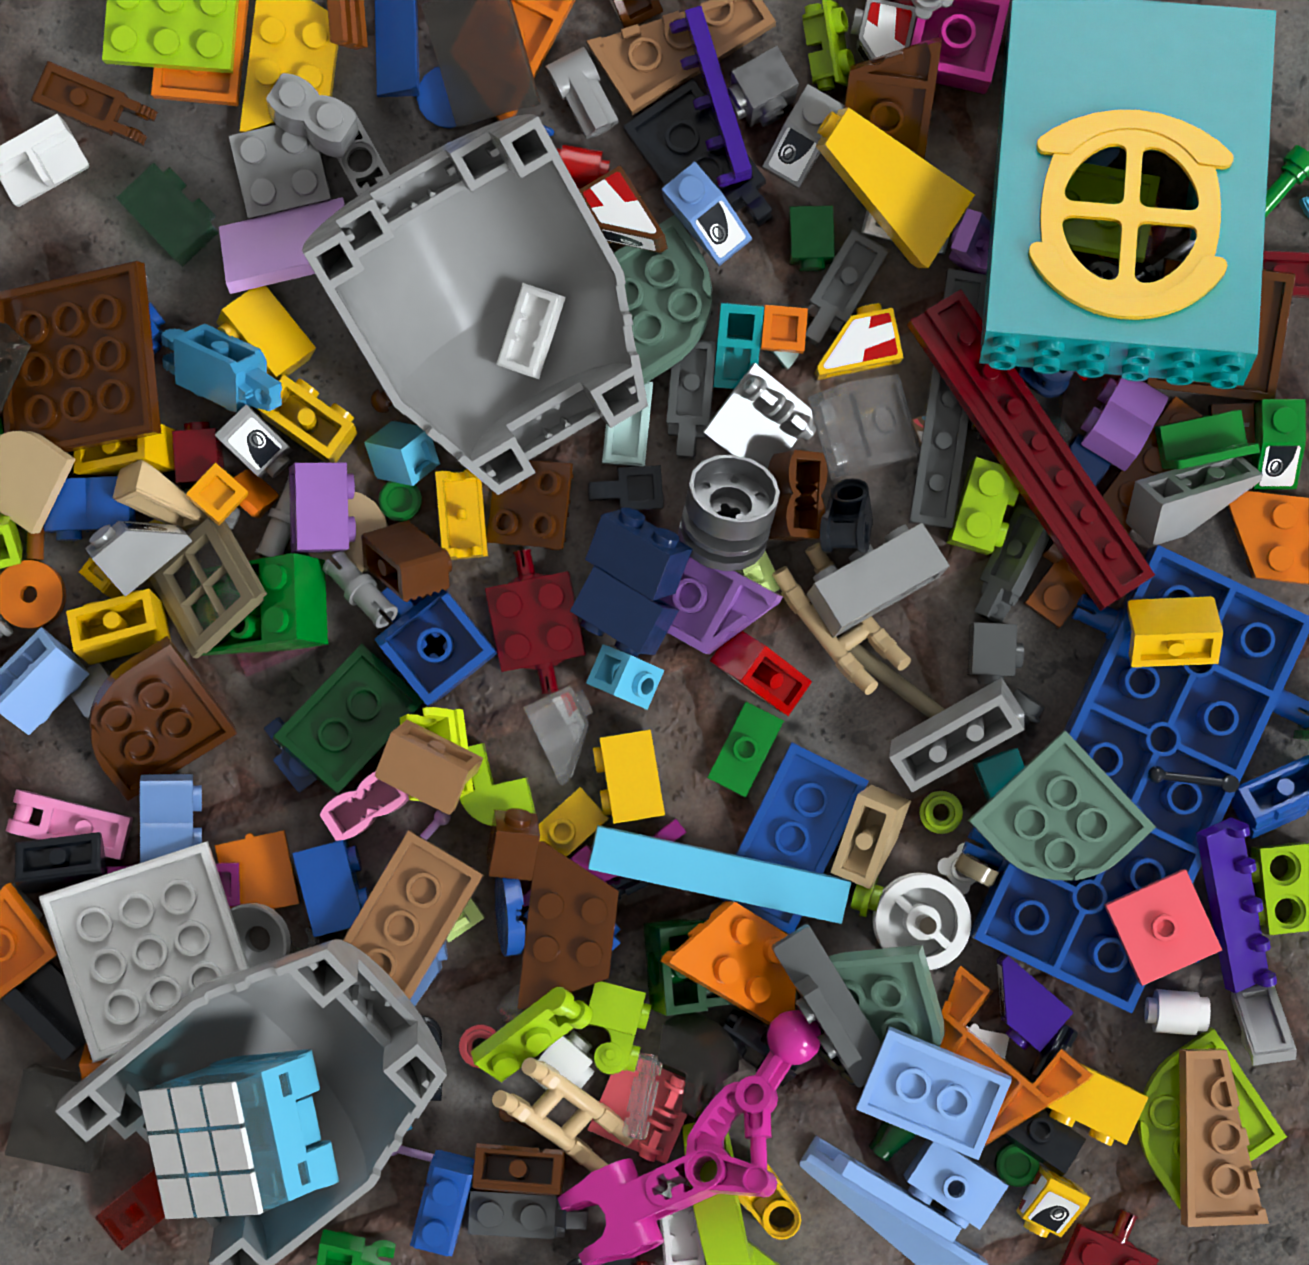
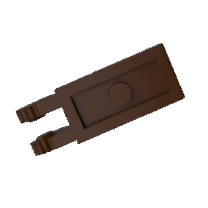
M47 61L31 98V101L39 106L112 136L114 133L123 139L144 146L147 136L136 128L118 123L123 109L145 121L150 120L154 122L158 114L152 108L129 99L126 93L50 61Z

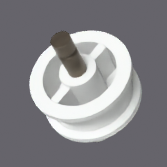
M917 872L900 876L884 888L877 911H873L872 923L874 934L882 949L923 945L929 970H933L949 964L962 952L970 936L971 914L964 896L954 885L936 875Z

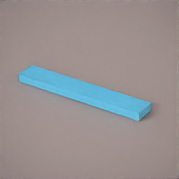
M597 825L588 863L589 870L842 924L851 881L840 877Z

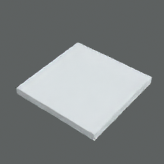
M208 841L39 896L93 1063L114 1055L199 985L249 968Z

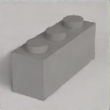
M923 523L910 530L906 524L902 525L884 537L886 540L885 544L876 549H873L870 544L868 552L860 553L858 550L849 557L851 563L838 570L834 564L813 577L815 583L806 595L833 638L940 578L949 567L948 562Z
M1001 677L892 739L889 758L911 792H914L1023 731L1024 711Z

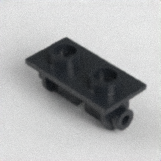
M733 1009L724 1021L725 1025L714 1034L713 1038L721 1043L720 1047L727 1055L737 1060L744 1059L754 1066L757 1072L770 1052L768 1044L760 1041L768 1027L744 1010L738 1012ZM792 1065L780 1083L782 1087L795 1078L797 1074L794 1072L800 1065Z

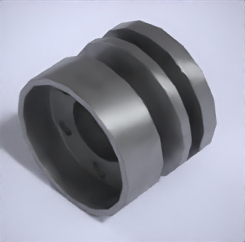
M716 455L702 461L692 471L678 531L680 541L692 548L690 557L708 568L721 571L742 570L754 565L765 552L780 491L774 476L763 465L742 456Z

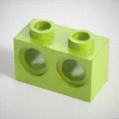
M1295 842L1251 847L1252 857L1249 858L1255 860L1257 868L1255 872L1251 873L1252 882L1255 883L1256 897L1262 899L1264 907L1263 911L1258 913L1262 933L1278 935L1309 931V843ZM1282 855L1287 860L1288 870L1282 878L1275 879L1270 872V864L1275 857ZM1287 898L1292 903L1293 912L1289 919L1280 922L1276 918L1275 907L1280 900Z

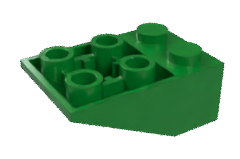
M290 553L249 561L267 595L263 597L264 600L207 654L203 653L201 656L296 650L328 645L326 577L323 571L325 560ZM221 566L206 568L203 571L207 578H209ZM191 571L192 594L202 585L194 571ZM228 573L213 586L225 610L241 597ZM207 593L192 606L204 630L219 617Z

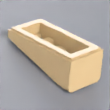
M140 459L120 469L113 494L115 501L162 523L179 525L184 531L202 524L209 518L186 497V494L147 462Z

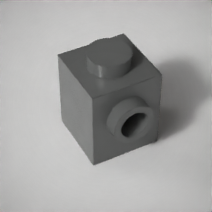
M979 622L969 624L967 675H978V684H991L1001 677L1004 680V677L1015 676L1016 668H1022L1024 658L1023 643H1017L1018 624Z

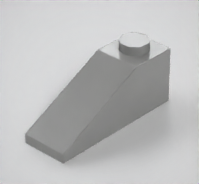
M1241 456L1184 469H1174L1135 481L1126 523L1151 546L1184 537L1258 484L1263 474Z

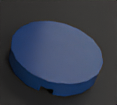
M496 877L495 914L501 952L504 957L520 955L524 951L525 924L523 925V921H519L522 905H524L520 879Z

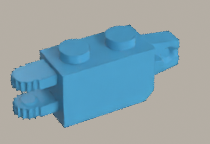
M205 323L186 332L175 328L162 332V344L174 351V353L170 352V354L163 356V367L166 371H170V373L175 375V384L236 413L245 405L266 411H271L282 405L281 382L267 374V359L260 348L233 336H228L224 332Z

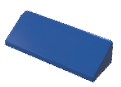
M375 0L377 97L420 96L418 0Z

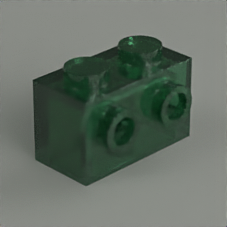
M153 163L116 199L183 267L219 233L211 223L217 216L200 198L192 203L181 192L187 185L170 167L162 172Z

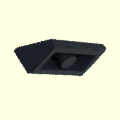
M101 832L15 842V883L24 894L60 890L107 874Z

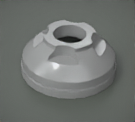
M258 903L241 904L230 909L249 968L289 955L291 946L290 933L287 924L274 909ZM254 926H261L268 931L270 944L266 950H258L251 944L249 933Z

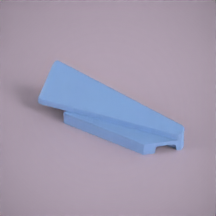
M815 1135L800 1160V1167L915 1265H989L983 1256L955 1240L962 1228L947 1218L942 1211L924 1203L901 1186Z

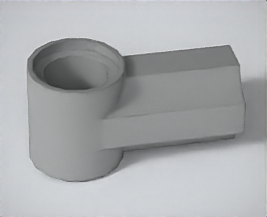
M584 46L545 66L557 93L562 100L566 99L586 139L597 137L619 123L599 84L601 80L597 69Z

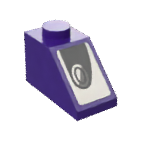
M1001 953L997 958L1001 1020L1010 1027L1005 1034L1024 1051L1031 1045L1041 1052L1074 1012L1008 955Z

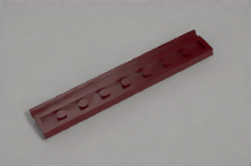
M962 289L927 309L923 314L912 318L907 326L1093 602L1101 611L1155 576V573L1015 368L998 370L990 367L989 364L979 363L983 320Z

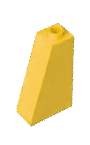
M849 107L839 109L837 113L831 111L817 131L822 136L816 144L817 149L907 260L917 268H929L975 194Z

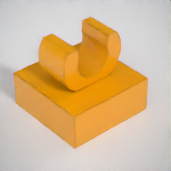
M217 463L186 493V497L218 526L248 496V491Z

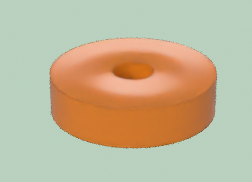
M23 560L21 564L9 566L1 573L0 614L9 623L20 628L38 629L51 624L61 614L66 602V588L62 577L54 568L39 561ZM28 587H34L37 591V597L33 602L28 603L24 598V592Z

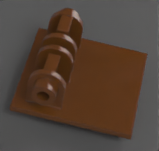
M528 460L535 471L533 475L499 495L492 490L487 543L543 547L544 549L561 551L567 539L565 538L567 517H569L568 505L571 504L569 495L571 479H574V474H572L573 464Z

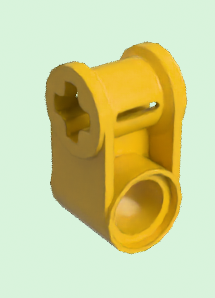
M767 1163V1170L773 1173L777 1180L775 1192L765 1198L738 1195L739 1202L748 1212L752 1213L771 1237L779 1240L788 1239L794 1236L800 1228V1209L796 1201L784 1188L779 1177ZM780 1206L789 1208L794 1214L790 1225L782 1228L774 1226L769 1220L771 1211Z

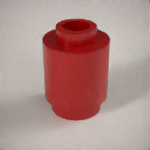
M562 145V149L556 148L578 189L583 188L609 172L610 161L603 160V151L569 145Z

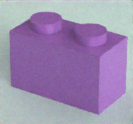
M294 463L289 467L291 553L344 552L349 549V542H355V517L348 516V499L354 498L355 482L353 473H347V463Z

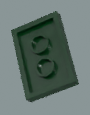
M361 643L273 736V740L335 796H338L387 744L391 732L400 726L399 718L406 714H415L423 706L424 701L410 686Z

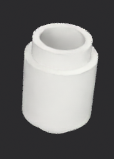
M1156 989L1153 997H1147L1145 1001V1023H1151L1152 1030L1155 1033L1196 1035L1198 1031L1207 1032L1210 1024V1000L1208 997H1200L1198 992Z

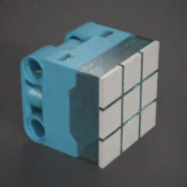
M312 1049L230 1057L213 1062L206 1068L139 1091L165 1219L259 1215L316 1189L328 1187L339 1182L332 1143L330 1140L319 1141L321 1140L315 1105L313 1096L309 1095L320 1090Z

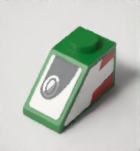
M1262 399L1254 403L1255 444H1259L1260 452L1252 454V465L1263 476L1261 481L1252 487V490H1295L1298 485L1306 445L1305 399Z

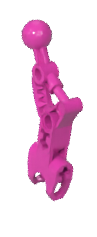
M792 1010L779 1014L770 1023L767 1033V1044L770 1052L755 1075L745 1077L740 1082L726 1085L709 1103L687 1137L685 1156L640 1177L632 1159L619 1160L591 1172L581 1182L557 1198L561 1210L565 1209L567 1212L599 1205L605 1214L606 1227L602 1237L578 1254L582 1265H600L616 1260L634 1258L656 1248L664 1242L657 1224L658 1220L716 1194L765 1198L775 1192L777 1188L776 1177L767 1170L766 1139L772 1138L771 1113L778 1102L776 1089L792 1065L808 1062L818 1053L820 1042L817 1036L821 1035V1030L816 1020L809 1024L800 1010ZM743 1113L745 1139H750L751 1163L731 1157L724 1149L725 1136L735 1119ZM714 1160L718 1168L717 1174L710 1182L704 1183L700 1176L701 1168L708 1161ZM667 1181L677 1184V1186L671 1189V1198L662 1195L668 1189ZM689 1181L693 1188L684 1183Z

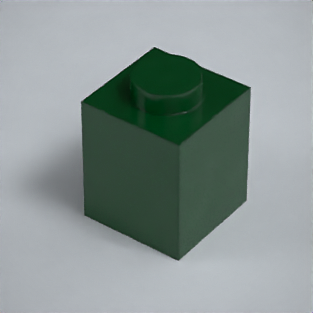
M833 205L790 207L788 213L789 265H799L800 271L824 270L825 264H832L835 257Z

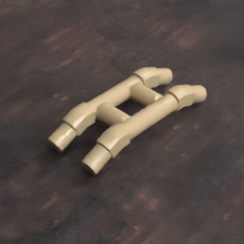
M820 543L813 544L805 550L815 567L814 571L816 574L834 565L833 561L822 551ZM787 566L779 568L772 574L788 606L812 632L836 663L835 666L866 695L875 691L878 682L864 669V666L853 654L848 652L863 640L868 638V642L875 651L884 659H887L899 671L904 670L910 664L911 658L897 645V642L889 636L885 629L879 626L872 616L855 625L840 637L833 638L801 586L796 583Z
M534 1058L524 1060L522 1071L548 1089L532 1106L520 1096L503 1090L496 1091L492 1097V1103L495 1107L506 1111L508 1115L520 1122L526 1123L563 1149L567 1155L590 1172L608 1165L592 1151V1148L577 1137L592 1118L607 1132L612 1133L625 1146H628L637 1136V1132L627 1125L611 1108L604 1103H600L569 1081L551 1065ZM562 1098H565L578 1109L560 1127L546 1116Z

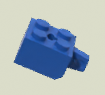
M388 587L382 591L391 604L397 607L398 613L392 621L393 624L378 635L375 641L427 706L432 707L498 654L448 590L441 589L439 593L434 591L431 596L428 595L426 598L420 596L416 600L411 598L408 603L403 601ZM433 635L438 639L445 637L447 642L443 645L445 653L442 656L436 653L428 655L426 650L431 646L428 641L430 636Z

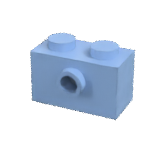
M41 627L0 668V714L27 735H30L50 717L51 713L71 693L80 687L82 681L89 675V672L71 650Z
M926 1139L904 1173L905 1179L911 1184L908 1189L911 1194L930 1205L933 1199L947 1208L944 1215L964 1229L970 1223L980 1230L1008 1188L1007 1183L998 1175L969 1156L929 1139Z

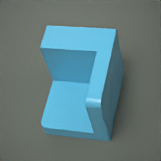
M391 421L364 442L374 474L378 479L413 486L440 465L432 438L418 425Z

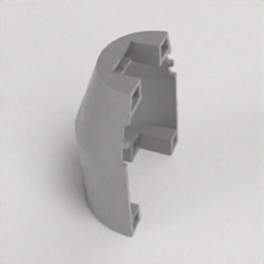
M524 114L500 120L461 136L420 157L381 180L339 209L322 223L303 245L302 252L394 407L424 430L435 442L437 441L456 457L464 467L497 495L535 473L528 460L601 418L612 428L648 407L640 358L636 352L633 337L632 314L629 312L624 284H626L624 271L537 115ZM522 283L566 297L539 379L496 365Z
M336 939L199 985L64 1094L59 1100L55 1112L85 1142L89 1141L110 1124L124 1139H127L136 1131L150 1145L149 1135L180 1132V1130L175 1128L171 1130L147 1131L139 1091L171 1088L170 1080L206 1068L213 1062L230 1057L312 1049L320 1090L309 1095L313 1096L321 1134V1140L319 1141L330 1140L332 1143L339 1182L328 1187L316 1189L289 1202L272 1203V1200H261L263 1213L259 1215L203 1217L214 1228L209 1259L210 1265H275L375 1186L380 1178L381 1170L392 1153L398 1151L402 1144L403 1136L414 1119L420 1117L447 1076V1070L434 1036L400 987L364 952L348 942ZM196 1081L190 1083V1086L197 1085ZM184 1172L185 1174H180L182 1177L189 1176L188 1172ZM208 1172L209 1175L215 1174V1172Z

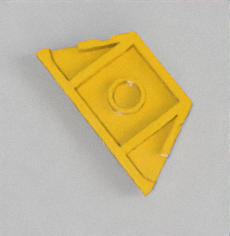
M256 0L240 123L241 133L274 124L269 115L266 97L282 73L301 77L309 82L319 95L332 97L338 45L330 42L328 11L314 1Z

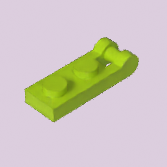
M556 987L471 1051L473 1062L502 1083L522 1067L525 1059L535 1058L573 1028H585L592 1019L593 1011L583 1001H574L572 993L565 988Z

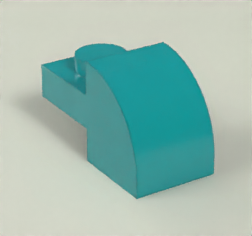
M721 302L713 387L735 389L753 363L759 364L764 306Z

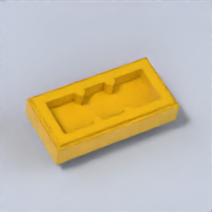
M579 787L539 823V841H545L552 848L567 857L596 831L597 825L601 826L609 818L604 816L599 806L582 787Z

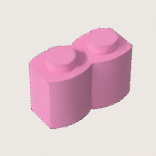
M373 772L361 782L357 790L340 794L329 801L322 809L320 817L336 841L345 840L367 830L377 816L386 815L401 808L409 800V795L377 779L375 772Z

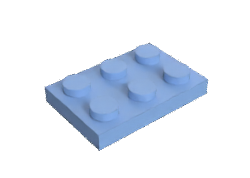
M889 1026L857 1103L856 1110L979 1160L1011 1084L1012 1077Z

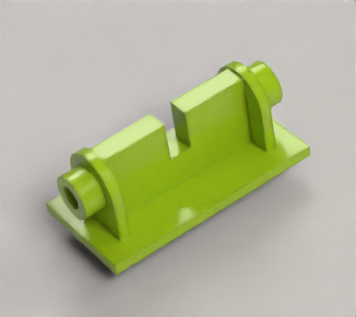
M822 0L823 9L820 3L809 4L804 7L805 14L802 15L807 46L811 47L822 44L823 50L808 54L812 83L817 84L819 91H828L835 88L834 81L848 87L850 67L855 65L851 50L847 49L844 33L848 32L849 25L844 8L832 0Z

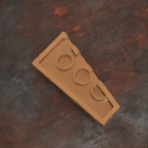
M709 0L701 3L718 61L726 58L776 26V21L763 0ZM676 11L663 15L662 19L640 26L636 24L621 29L619 33L604 38L600 36L586 41L588 48L632 116L701 73L699 67L683 70L680 63L681 59L695 54L688 30L672 34L669 27L671 22L685 18V11L680 13Z

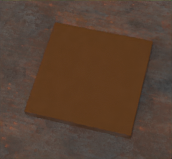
M133 261L0 291V389L5 433L11 431L35 432L65 452L162 434L145 263Z

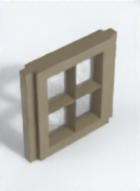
M207 518L189 535L192 540L190 544L149 577L192 658H199L203 653L207 654L264 600L263 597L267 595L226 521L224 520L218 526L210 518Z

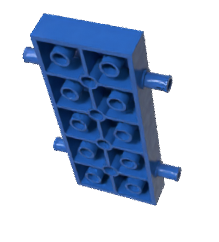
M1160 545L1149 548L1144 558L1155 573V576L1129 592L1122 607L1115 610L1107 606L1100 611L1093 600L1084 593L1078 600L1076 605L1091 611L1092 614L1078 607L1074 609L1071 619L1078 620L1106 633V641L1064 728V731L1081 746L1156 828L1117 864L1095 876L1079 880L1044 879L1020 870L1005 860L974 827L970 831L968 838L983 844V848L965 841L962 853L969 854L996 867V871L1000 873L994 885L990 887L971 927L970 936L1130 1013H1133L1145 985L1141 986L1104 904L1182 869L1187 870L1193 884L1202 864L1196 832L1221 822L1235 792H1225L1221 787L1168 780L1153 783L1148 778L1149 770L1154 766H1159L1166 772L1214 778L1232 775L1240 783L1272 712L1300 725L1304 729L1309 727V716L1298 711L1299 709L1309 714V701L1284 690L1288 677L1308 637L1309 616ZM1209 596L1215 599L1223 629L1219 664L1131 667L1129 647L1132 630L1127 612L1129 600Z

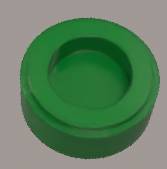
M389 481L382 487L379 493V506L389 519L396 522L408 521L420 512L422 495L416 485L409 486Z
M1009 1142L997 1152L995 1169L999 1177L1008 1185L1023 1187L1034 1180L1039 1170V1162Z

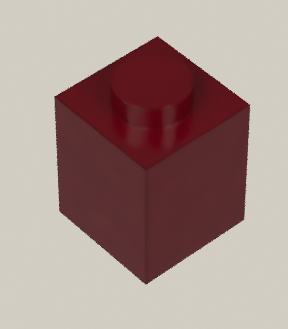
M209 422L184 423V430L172 431L176 483L181 486H194L215 463L224 469L223 443L215 436L219 430L210 428Z

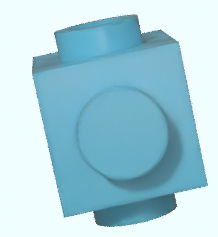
M603 644L586 684L648 710L664 670Z

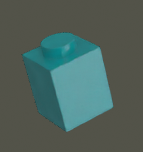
M1011 748L972 763L987 802L1025 767L1018 748Z

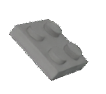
M277 125L229 136L248 219L332 200L322 154L309 142L307 137L290 134Z

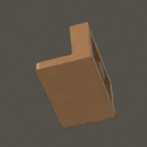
M406 720L391 732L375 772V777L449 815L455 811L465 784L478 773L483 757Z

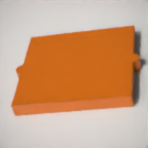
M285 830L259 836L249 833L245 836V839L215 845L218 863L239 862L240 905L258 903L272 909L300 904Z

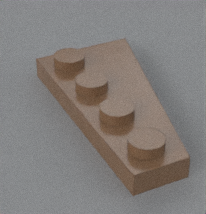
M1221 1048L1179 1049L1181 1224L1186 1227L1269 1224L1266 1209L1261 1206L1257 1190L1260 1188L1257 1172L1255 1169H1252L1247 1146L1250 1145L1245 1127H1242L1237 1108L1240 1102L1227 1050Z

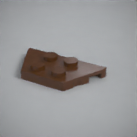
M936 37L852 65L849 72L845 108L849 107L923 159H925L942 38Z
M539 841L532 877L517 1009L529 1008L556 987H563L569 992H573L608 979L610 974L619 890L603 879L598 878L574 860L572 861L555 850L545 841Z

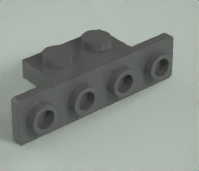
M803 925L773 944L772 950L801 996L800 999L795 1001L801 1013L809 1024L816 1020L823 1033L817 1036V1039L830 1059L838 1056L857 1087H862L866 1084L882 1044L809 925Z

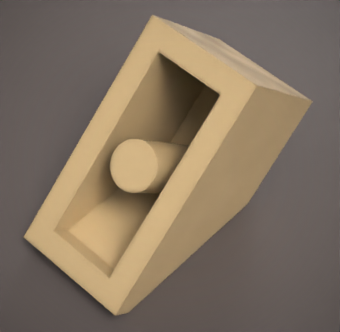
M870 785L858 793L830 873L871 889L898 839L911 800L874 785Z

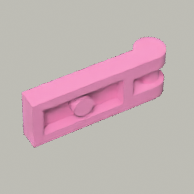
M16 789L13 802L17 803L13 819H8L6 832L37 840L101 832L105 856L118 860L123 859L133 817ZM33 808L43 810L40 825L30 823Z

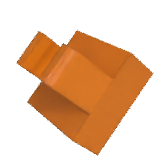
M765 305L760 350L803 354L805 351L808 308Z

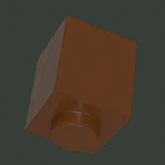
M511 808L507 811L494 809L486 854L490 877L532 881L540 840L537 814L529 813L519 808Z

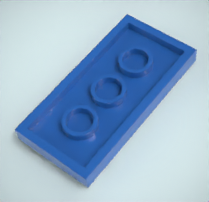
M791 742L735 855L823 874L847 826L857 794L866 788L869 781ZM719 898V899H721V900H723V901H733V900H728V899H724V898ZM733 901L789 934L795 931L802 915Z

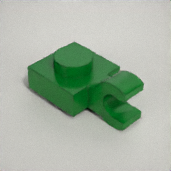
M323 1229L316 1265H391V1262L382 1261L378 1257L393 1259L396 1244L388 1240H379L372 1245L365 1246L366 1238L354 1236L345 1231L335 1232Z

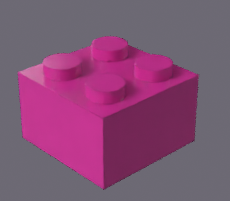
M953 0L951 6L947 8L940 7L933 11L929 19L922 20L916 16L910 46L935 37L942 38L936 83L981 94L986 93L992 81L1010 0Z

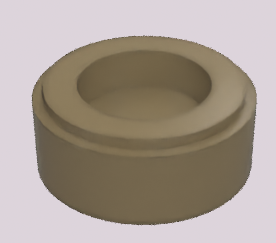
M963 853L960 854L954 865L956 867L955 870L988 887L994 885L1000 874L996 870Z

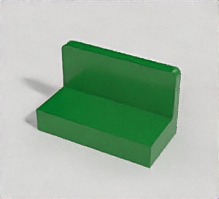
M1231 410L1154 426L1162 469H1184L1260 452L1259 444L1247 443L1242 410Z

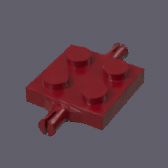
M531 549L515 551L513 555L515 557L518 577L507 584L485 588L501 672L522 668L537 670L541 695L558 692L554 666H557L566 659L587 655L580 619L577 615L570 612L576 601L570 571L551 575L535 574ZM522 551H523V556H524V561H525V567H524V562H523V557H522Z
M1121 1209L1112 1232L1096 1231L1077 1223L1059 1265H1157L1159 1259L1136 1248L1128 1240L1138 1216Z

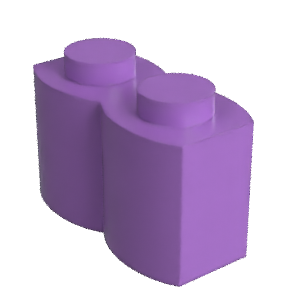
M1122 375L1117 381L1110 377L1097 397V400L1103 403L1101 408L1098 409L1094 406L1081 426V429L1087 432L1081 445L1121 470L1126 471L1143 448L1169 397L1143 381H1128L1123 379Z

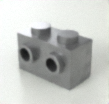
M778 46L734 69L731 73L728 91L735 116L738 120L745 117L750 127L759 122L763 127L775 122L785 114L783 109L795 102L799 83Z

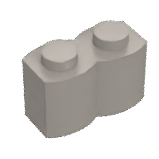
M282 73L266 97L269 115L278 127L290 134L307 137L309 142L325 155L343 158L358 135L357 117L352 109L334 97L319 95L316 89L301 77Z

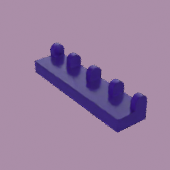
M702 6L685 10V18L671 22L669 27L672 34L687 30L689 32L695 54L681 59L680 63L683 70L700 68L708 95L693 100L695 110L712 107L720 135L706 140L705 144L708 151L722 147L725 149L731 172L716 178L718 186L725 187L751 179L752 168Z
M1230 817L1196 832L1214 932L1222 948V951H1219L1218 954L1225 989L1236 994L1255 984L1262 987H1272L1277 984L1276 973L1268 970L1265 952L1271 949L1269 938L1262 935L1258 915L1264 909L1263 901L1255 896L1251 873L1255 872L1257 868L1255 860L1248 857L1245 837L1250 835L1249 825Z

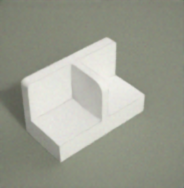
M58 114L0 145V181L11 201L17 207L26 204L89 168V163L68 125Z

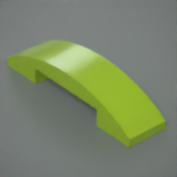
M695 1123L682 1126L685 1155L687 1137ZM728 1132L724 1139V1149L734 1158ZM714 1160L708 1161L701 1168L700 1176L704 1183L710 1182L717 1174L718 1168ZM716 1194L693 1205L707 1265H756L752 1245L748 1246L738 1195Z

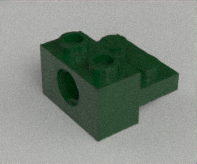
M709 918L643 923L649 1002L652 1005V1010L665 1016L708 1011L707 1007L732 1004L661 962L663 955L667 951H676L689 939L688 933L699 923H704Z

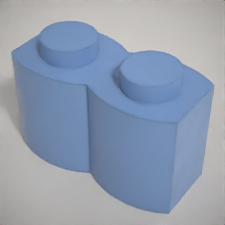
M193 774L140 776V863L202 843V827L193 828V811H202V785H193Z

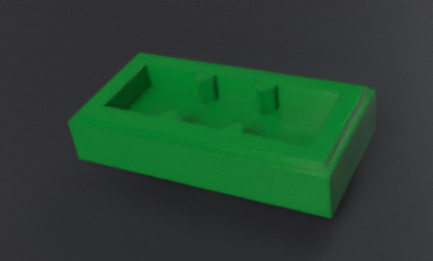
M745 702L707 778L746 797L784 720Z

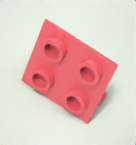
M638 1058L635 1072L622 1070L619 1073L610 1075L599 1101L611 1108L627 1125L637 1132L635 1139L628 1146H625L612 1133L607 1132L602 1126L597 1124L593 1118L587 1130L639 1152V1156L652 1162L658 1160L667 1164L700 1084Z

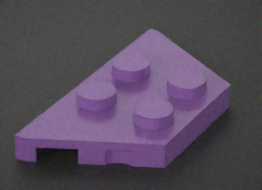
M689 557L676 593L660 599L679 610L667 633L710 655L779 604L783 596L735 570L721 571L708 568Z

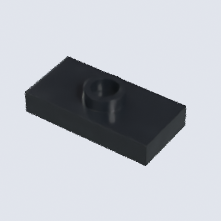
M1044 1109L1002 1135V1137L1060 1177L1066 1174L1086 1141V1138L1067 1125L1049 1116L1050 1113Z

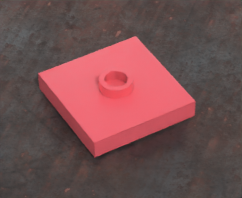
M1182 869L1104 904L1141 986L1222 951L1186 869Z

